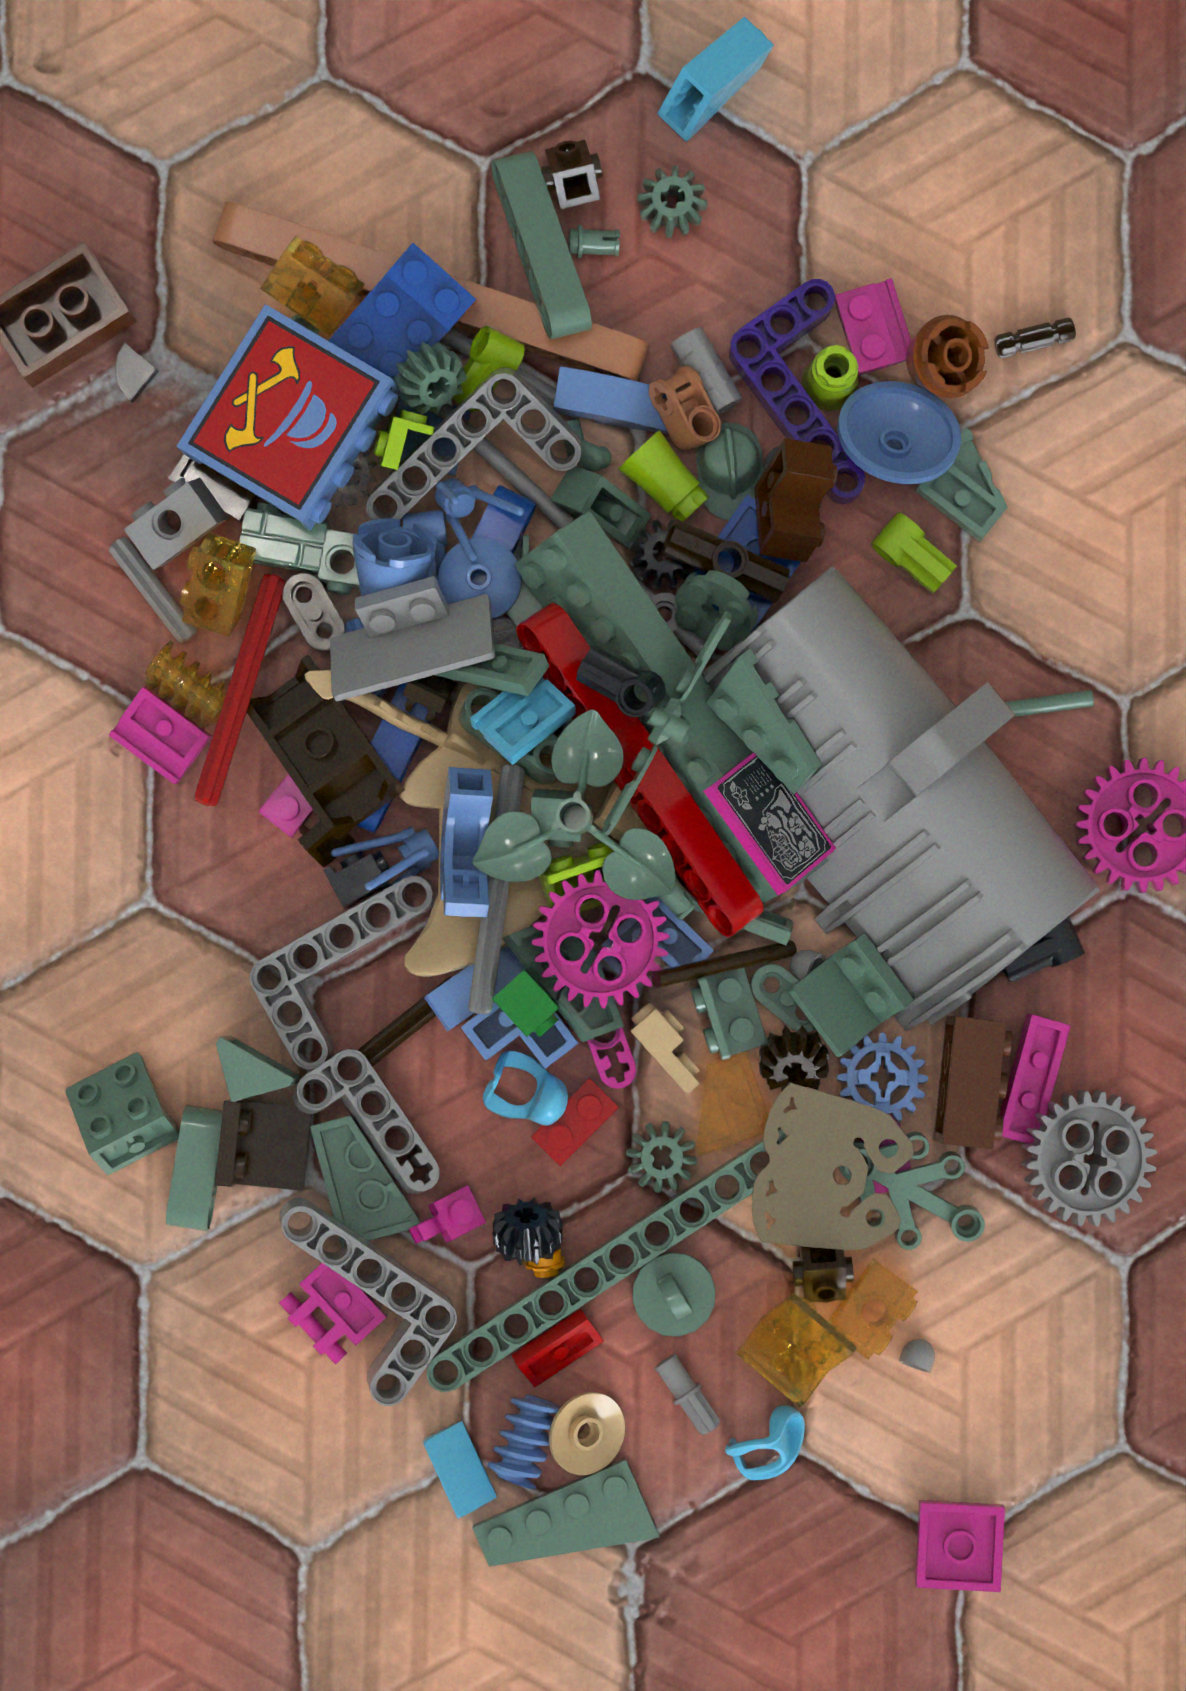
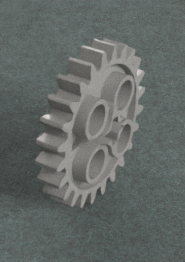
M1079 1089L1076 1101L1072 1095L1064 1093L1062 1094V1107L1055 1102L1049 1101L1048 1107L1051 1115L1045 1116L1037 1113L1035 1116L1041 1123L1040 1128H1027L1026 1130L1035 1139L1034 1143L1022 1144L1021 1147L1032 1153L1031 1158L1021 1162V1166L1033 1169V1173L1028 1175L1024 1181L1030 1185H1039L1031 1194L1032 1197L1037 1200L1046 1198L1042 1208L1050 1213L1057 1209L1056 1217L1065 1222L1071 1216L1072 1223L1082 1226L1087 1216L1090 1224L1099 1226L1102 1214L1106 1220L1113 1223L1116 1221L1115 1209L1129 1214L1130 1209L1127 1204L1129 1199L1141 1203L1142 1198L1136 1191L1139 1186L1151 1187L1150 1182L1143 1178L1144 1172L1156 1171V1167L1146 1163V1158L1157 1154V1150L1145 1146V1142L1149 1141L1154 1135L1152 1132L1139 1130L1147 1120L1139 1115L1132 1117L1136 1107L1128 1103L1121 1106V1097L1112 1094L1106 1101V1092L1095 1090L1091 1099L1089 1091ZM1097 1121V1126L1092 1129V1123ZM1077 1124L1079 1136L1075 1142L1068 1144L1066 1140L1067 1130L1070 1126ZM1116 1130L1119 1135L1118 1143L1113 1149L1108 1150L1106 1147L1107 1136ZM1092 1153H1094L1093 1161L1089 1160L1085 1163V1154L1091 1155ZM1070 1165L1072 1168L1071 1179L1066 1184L1061 1185L1059 1182L1060 1171L1065 1166ZM1109 1171L1111 1174L1110 1186L1106 1190L1100 1191L1099 1179L1104 1173ZM1085 1186L1086 1192L1081 1194L1080 1190Z

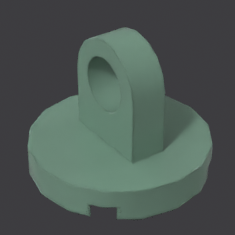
M666 1252L640 1268L633 1285V1303L638 1317L649 1329L664 1336L680 1337L696 1331L708 1320L715 1306L716 1289L710 1272L698 1259L685 1253Z

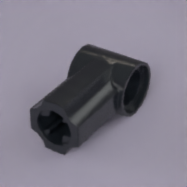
M597 646L590 648L577 671V681L615 701L619 709L631 717L645 715L660 704L665 696V683L657 673L650 670L640 671ZM635 685L641 686L645 690L648 698L647 702L637 698L634 692Z
M1068 916L1003 969L1008 982L1018 980L1049 965L1050 967L1059 966L1085 954L1070 917Z

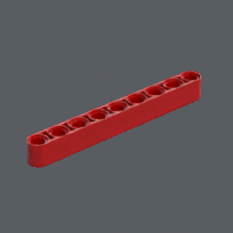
M549 603L517 625L516 633L525 650L545 655L549 667L543 674L545 680L548 679L575 704L576 714L571 717L572 720L589 710H596L616 735L622 746L624 761L622 769L614 781L622 792L626 783H630L637 773L631 769V766L642 747L644 746L649 750L653 747L647 740L650 734L638 717L624 714L615 701L576 680L578 668L589 652L590 646L565 610L558 604ZM658 748L629 803L647 830L657 835L664 842L672 857L675 871L692 896L698 900V905L714 928L722 935L731 937L763 912L762 900Z

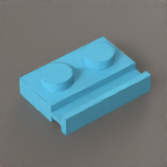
M541 677L529 696L503 691L470 719L472 727L475 730L478 729L484 735V738L513 765L576 714L575 704L548 679L544 680Z

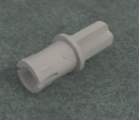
M677 1354L669 1356L654 1368L675 1397L673 1400L674 1405L679 1404L699 1434H708L720 1424V1419L700 1391L702 1385L700 1383L695 1384L678 1359Z

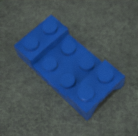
M412 243L328 341L393 379L400 373L396 363L406 362L408 359L407 350L418 352L421 342L430 346L439 342L473 304L476 298L418 246Z

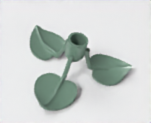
M589 710L574 719L561 733L553 748L551 763L556 778L566 784L578 783V788L574 792L573 798H567L558 805L555 813L556 821L544 833L540 834L539 823L531 815L519 811L504 813L489 825L472 861L477 869L499 880L509 882L533 880L544 873L551 864L552 854L544 841L551 838L560 829L571 835H580L588 831L614 851L604 860L603 876L607 886L618 896L629 900H644L668 896L674 891L676 878L674 863L666 845L651 831L642 828H631L624 833L620 844H617L592 825V810L582 801L586 784L593 787H603L610 784L619 775L624 761L622 746L618 738L596 710Z

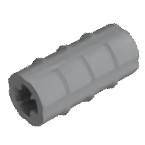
M702 327L689 331L672 343L670 347L679 361V366L688 365L697 371L711 404L718 415L741 402L743 398L734 384V379H731L723 365L724 361L720 360L713 348V343L709 341Z

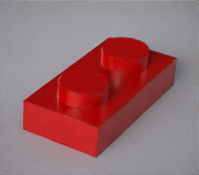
M589 1078L568 1099L562 1116L551 1125H542L531 1138L561 1166L619 1106Z
M579 1309L536 1339L528 1342L511 1356L517 1367L535 1388L604 1342V1340L584 1311Z

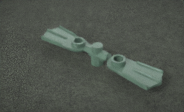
M724 612L720 621L715 624L695 660L697 665L695 670L691 671L687 668L675 688V691L681 694L680 698H670L664 710L656 706L652 711L647 723L654 726L647 740L653 747L649 750L643 746L635 758L631 769L637 773L630 783H626L604 821L602 829L604 835L608 836L617 825L657 752L658 747L656 745L668 738L680 744L686 735L691 723L680 717L682 715L681 702L683 703L691 692L729 626L732 618L731 613Z

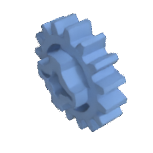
M880 1033L878 1043H873L870 1037L866 1035L863 1038L864 1048L859 1049L854 1045L849 1050L853 1056L852 1060L848 1058H841L839 1064L847 1069V1073L837 1075V1081L846 1083L847 1088L843 1089L839 1095L842 1098L851 1097L855 1102L874 1107L887 1114H892L894 1120L899 1122L902 1120L900 1110L904 1108L908 1112L913 1113L916 1107L911 1099H923L925 1093L917 1088L918 1084L928 1082V1076L918 1074V1069L925 1065L924 1059L915 1061L912 1059L911 1056L916 1050L914 1045L906 1050L900 1047L902 1043L901 1036H897L892 1044L887 1043L885 1033ZM874 1053V1062L867 1069L855 1070L858 1063L865 1056ZM891 1053L898 1056L906 1064L909 1071L900 1070L891 1061ZM881 1060H883V1069H885L886 1076L893 1077L894 1080L888 1082L883 1092V1098L881 1097V1089H879L878 1082L871 1081L870 1077L876 1076L881 1066ZM856 1087L866 1088L874 1096V1105L864 1100ZM909 1087L903 1099L890 1105V1095L897 1088Z

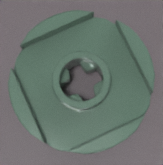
M709 570L706 575L696 576L697 572L691 573L676 593V622L682 628L691 630L702 639L707 640L715 624L720 621L724 612L727 611L732 614L731 622L716 648L722 651L732 649L734 644L744 641L757 623L758 611L756 605L752 610L751 605L746 600L750 593L740 582L725 573ZM712 604L718 606V607H719V611H717L716 609H714V608L712 607Z

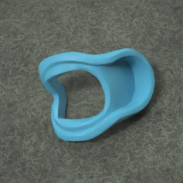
M505 1051L500 1055L493 1071L494 1078L489 1081L483 1094L485 1107L506 1118L529 1119L545 1126L556 1122L564 1113L568 1102L565 1084L529 1055L517 1051ZM504 1067L525 1070L536 1078V1092L528 1103L513 1105L493 1092Z
M790 1405L777 1406L770 1416L769 1437L737 1443L735 1438H730L729 1443L725 1447V1453L733 1457L740 1473L749 1480H764L779 1476L790 1468L799 1454L805 1432L804 1418L797 1409ZM756 1449H774L779 1452V1459L765 1466L747 1469L742 1455Z

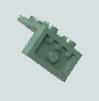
M865 933L834 952L789 989L790 995L837 1057L845 1054L880 1023L905 1009L914 1001L913 997Z
M745 968L695 979L697 987L690 989L697 1013H706L710 1027L703 1029V1033L711 1054L718 1052L719 1058L725 1060L731 1058V1055L760 1047L762 1044H768Z
M137 1052L75 1083L65 1090L88 1154L107 1175L178 1140V1126L162 1107L145 1062Z

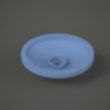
M883 381L861 387L845 401L837 422L839 441L848 457L870 475L892 483L918 484L941 476L953 465L961 445L960 427L950 408L931 392L904 382Z

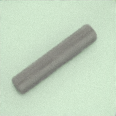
M126 537L116 540L109 547V552L171 634L181 644L193 638L197 633V629Z

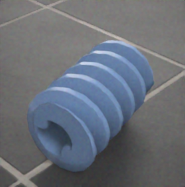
M527 1394L524 1398H511L510 1402L520 1411L519 1414L505 1415V1419L512 1423L514 1428L513 1430H500L499 1434L508 1441V1445L494 1446L493 1450L503 1459L502 1462H489L488 1467L496 1472L497 1476L506 1481L535 1490L536 1486L527 1478H538L541 1476V1469L533 1462H544L547 1459V1453L539 1446H549V1434L544 1430H550L554 1418L550 1413H557L561 1406L549 1400Z

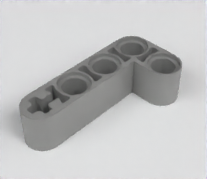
M354 1049L343 1050L306 1074L295 1085L293 1090L295 1106L307 1114L318 1113L341 1098L404 1191L411 1194H420L431 1189L437 1183L440 1172L436 1160L367 1058L361 1052ZM350 1060L356 1064L358 1076L355 1080H345L339 1075L337 1071L339 1061ZM316 1083L322 1088L324 1098L321 1103L312 1104L304 1098L303 1087L305 1084ZM373 1094L380 1099L381 1111L378 1115H369L363 1111L361 1107L363 1095ZM395 1128L403 1134L405 1144L401 1150H393L386 1145L385 1133L388 1129ZM413 1149L416 1154L410 1157L409 1160L414 1167L419 1168L423 1166L426 1169L427 1173L423 1175L425 1184L421 1180L413 1182L410 1179L409 1175L414 1170L408 1160L399 1164L396 1159L403 1157Z

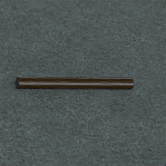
M789 940L787 946L776 943L662 969L652 973V983L656 988L705 976L793 957L797 953L795 943Z

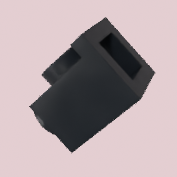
M360 851L341 861L340 865L343 869L338 872L331 866L323 870L344 908H348L390 885L387 880L372 890H366L365 888L367 882L390 868L381 851L366 857Z

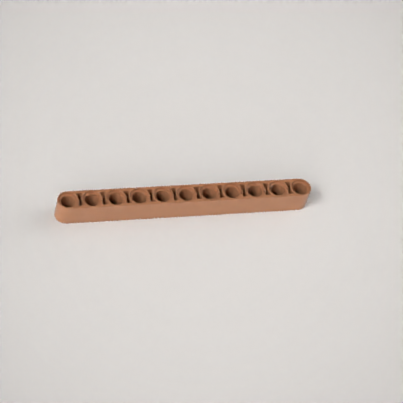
M225 202L212 239L213 244L224 250L366 297L399 259V257L234 202ZM450 275L476 298L453 327L477 334L482 327L488 325L522 343L527 352L581 370L638 381L650 347L647 342L593 322L591 330L549 339L536 303Z

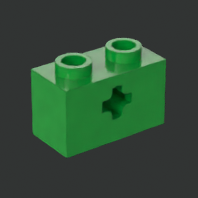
M527 970L519 973L492 998L526 1037L533 1032L541 1037L559 1020L554 1013L560 1007Z

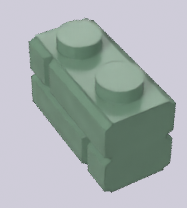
M258 503L257 509L246 508L237 557L240 561L318 575L326 530H331L328 522L315 523L310 531L294 517L281 514L282 510L272 504Z

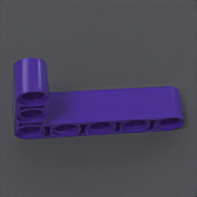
M811 279L740 328L732 337L729 359L785 438L810 443L816 440H823L831 446L833 464L837 466L838 474L846 473L851 475L856 482V488L850 492H843L834 486L833 489H828L826 494L833 502L848 504L860 495L865 484V474L845 453L834 429L779 355L780 352L823 323L831 313L835 301V292L832 286L824 280ZM809 294H819L824 298L826 306L820 310L810 309L806 306L804 298ZM777 317H784L791 322L793 329L789 333L779 334L772 329L770 322ZM743 341H751L758 346L759 353L753 358H745L738 353L737 346ZM767 374L778 375L783 381V387L778 391H768L763 387L761 379ZM799 407L806 412L807 421L801 425L791 424L787 420L785 412L789 408Z

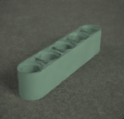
M528 151L492 160L491 169L494 184L548 338L556 339L591 330L592 320L588 302L535 153Z

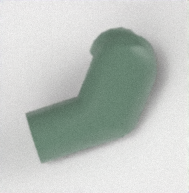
M579 419L566 421L581 439L582 450L577 465L593 472L607 468L611 463V453L608 448L604 446L598 447L585 441ZM564 440L567 457H570L575 451L574 446L568 440Z

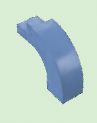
M448 767L440 855L441 900L444 902V915L487 918L488 915L487 874L477 869L472 863L485 831L489 827L493 791L491 770Z

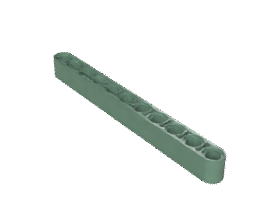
M781 1127L778 1128L780 1134L777 1140L778 1145L781 1144L787 1135L782 1131ZM763 1138L561 1270L557 1275L544 1281L438 1351L427 1367L429 1384L440 1392H450L457 1389L753 1194V1187L758 1174L751 1170L750 1160L755 1153L767 1152L764 1147ZM732 1175L737 1179L738 1189L734 1195L722 1197L716 1193L715 1183L720 1176ZM688 1198H696L703 1203L702 1215L695 1220H687L680 1214V1206ZM653 1221H661L669 1229L667 1238L660 1243L650 1242L645 1237L646 1226ZM618 1244L629 1246L634 1253L632 1261L625 1266L614 1264L609 1257L611 1249ZM590 1267L597 1272L599 1280L594 1287L583 1289L576 1284L574 1276L581 1268ZM549 1290L558 1292L564 1300L563 1306L555 1312L544 1310L540 1304V1297L544 1292ZM509 1315H523L528 1321V1329L520 1335L511 1334L505 1327V1319ZM477 1337H485L492 1343L493 1352L488 1357L479 1358L471 1352L470 1342ZM442 1360H449L456 1365L458 1376L453 1380L444 1381L436 1375L435 1365Z

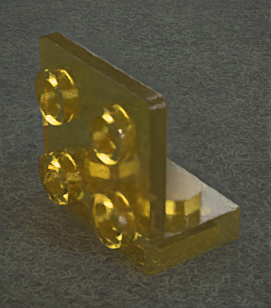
M791 1293L761 1317L735 1353L793 1403L801 1407L808 1401L826 1374L852 1356L857 1346L849 1340V1336L843 1329L836 1325H831L818 1314L815 1306L810 1301L797 1296L795 1293Z

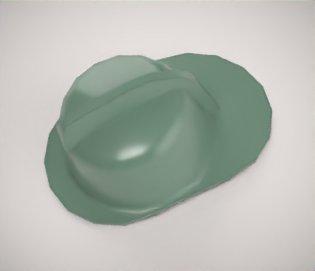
M721 423V431L718 437L711 442L697 447L696 461L699 486L709 495V498L703 504L711 514L722 520H729L747 494L755 499L754 487L762 476L764 467L762 450L758 438L752 431L738 423Z

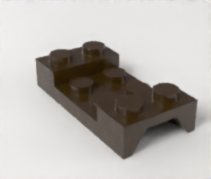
M306 655L301 659L295 677L269 696L251 698L247 714L327 831L338 840L405 789L385 760L378 754L342 701H335L334 698L329 700L323 699L306 681L305 673L321 670L318 664L309 655Z

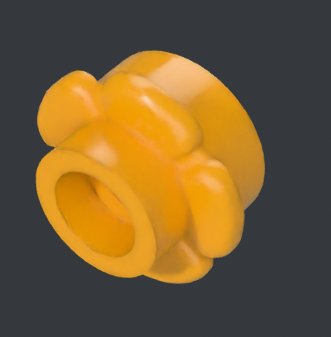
M561 1249L554 1251L553 1259L540 1258L538 1265L532 1261H526L524 1266L528 1270H533L535 1277L548 1278L559 1273V1269L565 1265V1258L561 1256Z

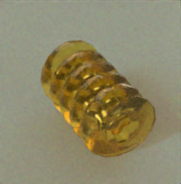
M169 641L160 649L148 665L145 673L147 675L145 687L153 690L160 686L158 696L161 699L166 700L173 696L171 706L176 710L186 706L185 717L189 720L200 715L198 727L205 730L218 721L225 698L223 694L227 683L223 680L212 687L210 683L214 673L208 671L199 677L197 673L201 663L195 661L188 667L184 666L188 653L182 651L175 657H172L171 652L174 643Z

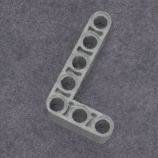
M507 367L498 368L434 429L433 435H427L399 463L398 470L393 469L374 487L367 500V515L371 520L401 519L503 419L555 470L566 471L577 465L582 450L581 439L569 424L518 372ZM500 379L510 380L516 387V393L508 399L499 398L493 391V384ZM472 408L481 410L486 416L485 424L477 428L470 427L464 421V412ZM531 409L539 410L543 413L546 422L540 428L532 429L523 423L522 415ZM442 437L451 439L456 445V452L451 456H441L434 449L435 440ZM564 439L571 442L575 449L574 453L564 459L556 457L551 451V446L557 440ZM412 466L420 467L426 473L427 480L419 485L411 484L405 478L404 471ZM381 495L391 496L397 503V509L392 513H384L377 508L375 499Z
M420 876L404 878L263 958L253 966L250 972L252 988L290 1056L298 1066L304 1069L317 1068L332 1057L334 1048L328 1032L300 983L431 909L435 903L437 891L435 885L429 879ZM416 882L422 884L427 892L425 902L418 907L410 905L406 899L408 887ZM379 903L386 905L390 911V920L384 927L375 926L370 919L372 907ZM341 924L350 926L354 933L352 944L346 948L338 946L334 939V932ZM306 944L313 946L318 955L316 964L311 968L302 966L298 960V952ZM268 965L277 967L281 973V982L274 989L267 987L262 980V973ZM289 1001L298 1004L302 1011L301 1019L296 1025L287 1023L282 1015V1009ZM308 1038H314L321 1044L322 1055L317 1061H311L303 1054V1044Z
M304 1198L288 1200L282 1206L279 1217L281 1228L286 1238L404 1318L367 1372V1383L373 1399L384 1406L398 1404L405 1398L457 1323V1314L450 1298L311 1201ZM296 1212H305L311 1216V1220L305 1228L294 1229L288 1225L290 1216ZM332 1235H339L345 1239L343 1248L337 1252H328L322 1248L324 1241ZM365 1259H374L379 1262L377 1271L369 1276L359 1274L357 1267ZM407 1282L413 1285L411 1294L406 1298L397 1299L391 1295L393 1287L398 1283ZM441 1305L447 1309L445 1317L437 1322H431L425 1318L427 1311L433 1306ZM418 1340L422 1343V1348L417 1354L407 1356L401 1353V1348L407 1341ZM392 1374L398 1378L396 1385L391 1389L382 1390L376 1386L378 1379L383 1375Z

